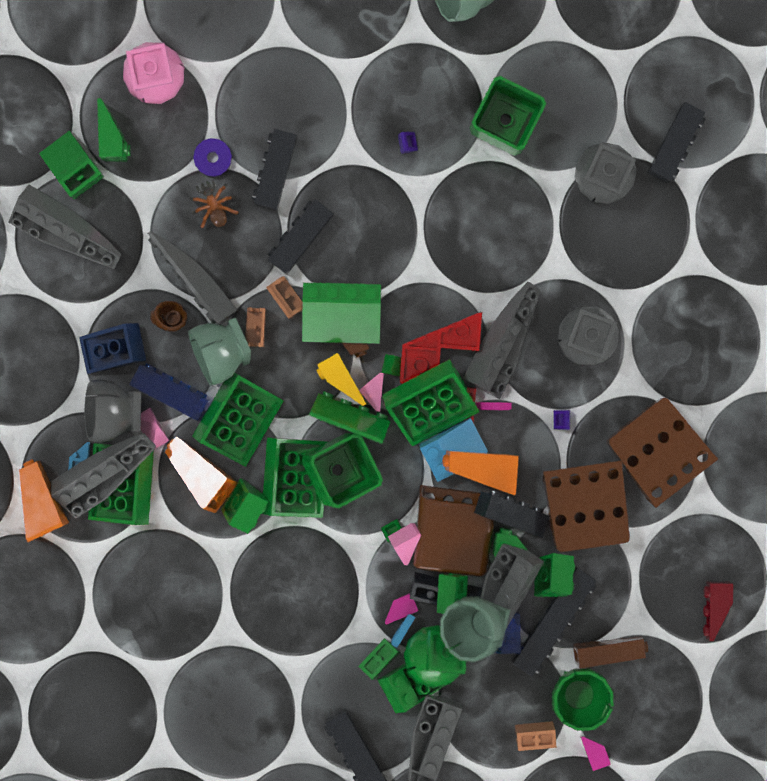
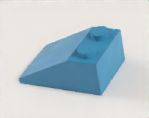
M471 418L420 443V450L437 482L454 474L446 471L445 466L442 465L443 455H446V451L488 452Z

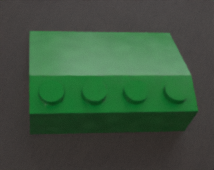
M303 283L302 342L380 344L381 284Z
M450 359L382 394L387 411L411 446L479 412L459 372Z
M234 373L233 376L226 379L221 385L192 437L201 444L246 467L284 400L241 375Z
M325 391L323 394L318 393L309 416L383 444L390 421L387 420V415L379 412L376 415L369 413V408L361 405L358 408L351 406V401L341 398V401L333 399V394Z
M267 437L263 494L268 500V506L265 512L261 514L283 517L323 518L324 505L301 461L303 455L328 443V441Z
M94 443L93 455L113 444ZM154 450L106 500L89 510L88 520L129 525H149Z

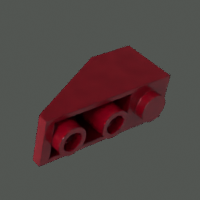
M707 581V586H704L703 594L704 598H706V605L703 607V615L706 617V624L703 625V635L709 641H714L733 604V583Z

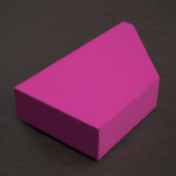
M475 402L479 410L512 409V403Z
M410 593L393 600L385 620L386 625L418 611L415 601L410 599Z
M581 736L593 771L611 765L604 745Z

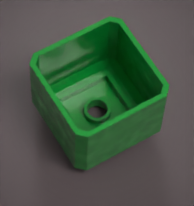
M502 76L495 77L469 127L472 135L513 156L521 154L546 106L545 99ZM502 115H509L511 118L510 124H502L500 117Z
M345 433L303 455L301 461L322 504L329 507L340 508L380 487L383 481L363 437L355 433ZM336 464L342 468L339 475H334L332 472V468Z

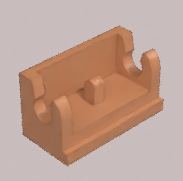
M284 276L266 287L288 319L302 311L303 302Z
M247 308L245 339L249 347H264L266 308Z
M553 721L515 725L518 751L557 748Z

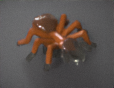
M214 179L211 180L213 187L208 181H206L207 187L201 183L202 191H200L198 185L196 186L198 193L207 196V200L190 197L191 201L207 203V205L192 211V215H195L199 211L207 209L200 228H204L209 215L211 222L215 226H224L227 222V216L223 210L239 215L238 211L221 204L227 200L235 199V195L227 196L217 201L222 191L228 186L226 183L218 190L215 196H213L216 187Z

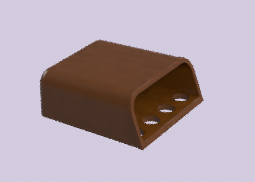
M667 398L656 400L607 439L609 448L618 460L622 461L623 467L642 491L648 502L655 508L718 460L717 456L712 453ZM707 454L708 458L706 461L700 462L697 459L700 455ZM690 463L692 471L686 474L682 469ZM675 475L677 483L673 486L667 484L666 481ZM660 487L662 490L661 496L653 497L651 493Z
M622 461L543 472L542 480L550 516L553 542L559 552L629 542L630 534Z
M420 485L416 526L421 537L414 550V567L423 570L478 577L486 575L495 521L474 513L480 496L479 492ZM432 493L435 499L427 498L424 495ZM450 495L453 497V502L442 499L444 496ZM467 497L472 500V504L461 502Z

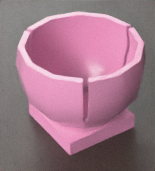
M145 42L133 48V50L126 51L127 58L124 61L123 81L132 96L146 104H162L176 96L184 83V64L176 51L164 43Z

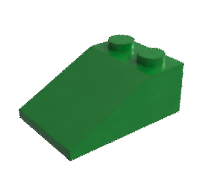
M97 98L99 157L104 162L128 161V156H131L130 145H128L107 104L101 98Z

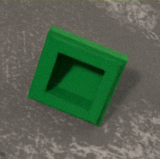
M385 354L381 373L400 377L401 357Z
M397 519L381 528L388 543H390L388 536L402 529Z

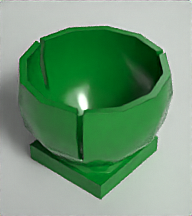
M440 625L421 628L408 640L404 652L406 669L416 667L407 672L417 683L430 688L447 686L461 674H466V660H460L449 652L450 649L460 644L449 649L446 648L441 637Z
M592 669L564 670L563 675L559 677L552 691L553 711L562 724L576 731L594 730L604 724L614 707L611 686L603 675Z

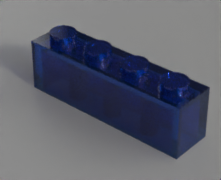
M148 363L145 366L140 364L129 384L130 386L197 421L201 419L210 400L206 399L208 395L199 390L196 393L189 390L191 386L182 381L179 384L172 381L174 377L165 372L162 375L155 372L157 368Z

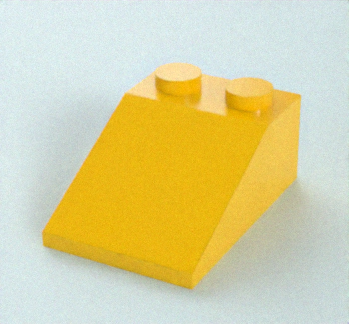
M338 353L317 364L319 369L316 371L321 380L326 379L328 383L362 406L366 405Z

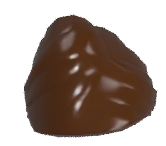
M164 301L151 311L150 319L158 328L172 332L180 330L185 326L188 314L178 302Z

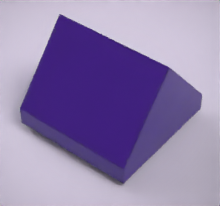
M401 132L398 134L401 154L418 151L415 132Z
M553 410L554 429L570 430V410Z

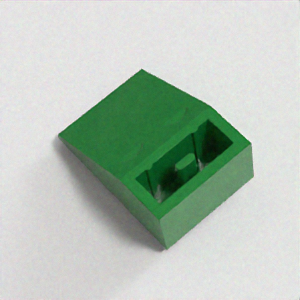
M70 130L39 153L72 199H76L105 177Z
M405 664L378 679L395 713L408 711L422 702L426 695L431 696L444 686L430 688L417 683L407 672L416 667L406 669Z

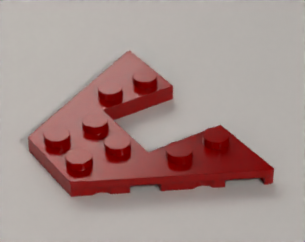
M482 312L403 343L400 383L403 384L440 365L441 348L479 351ZM467 387L469 393L471 394L475 402L476 388ZM473 415V416H471V417H469V418H471L472 421H473V423H474V415Z

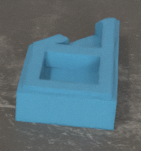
M91 442L85 443L69 457L68 470L90 457Z
M408 614L404 622L401 623L391 639V645L396 648L399 646L415 619L413 615Z

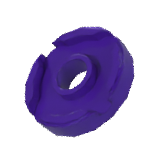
M210 138L203 140L197 145L193 159L195 166L201 173L209 177H217L223 175L230 167L232 154L225 142ZM210 153L218 155V160L215 163L208 161L207 157Z

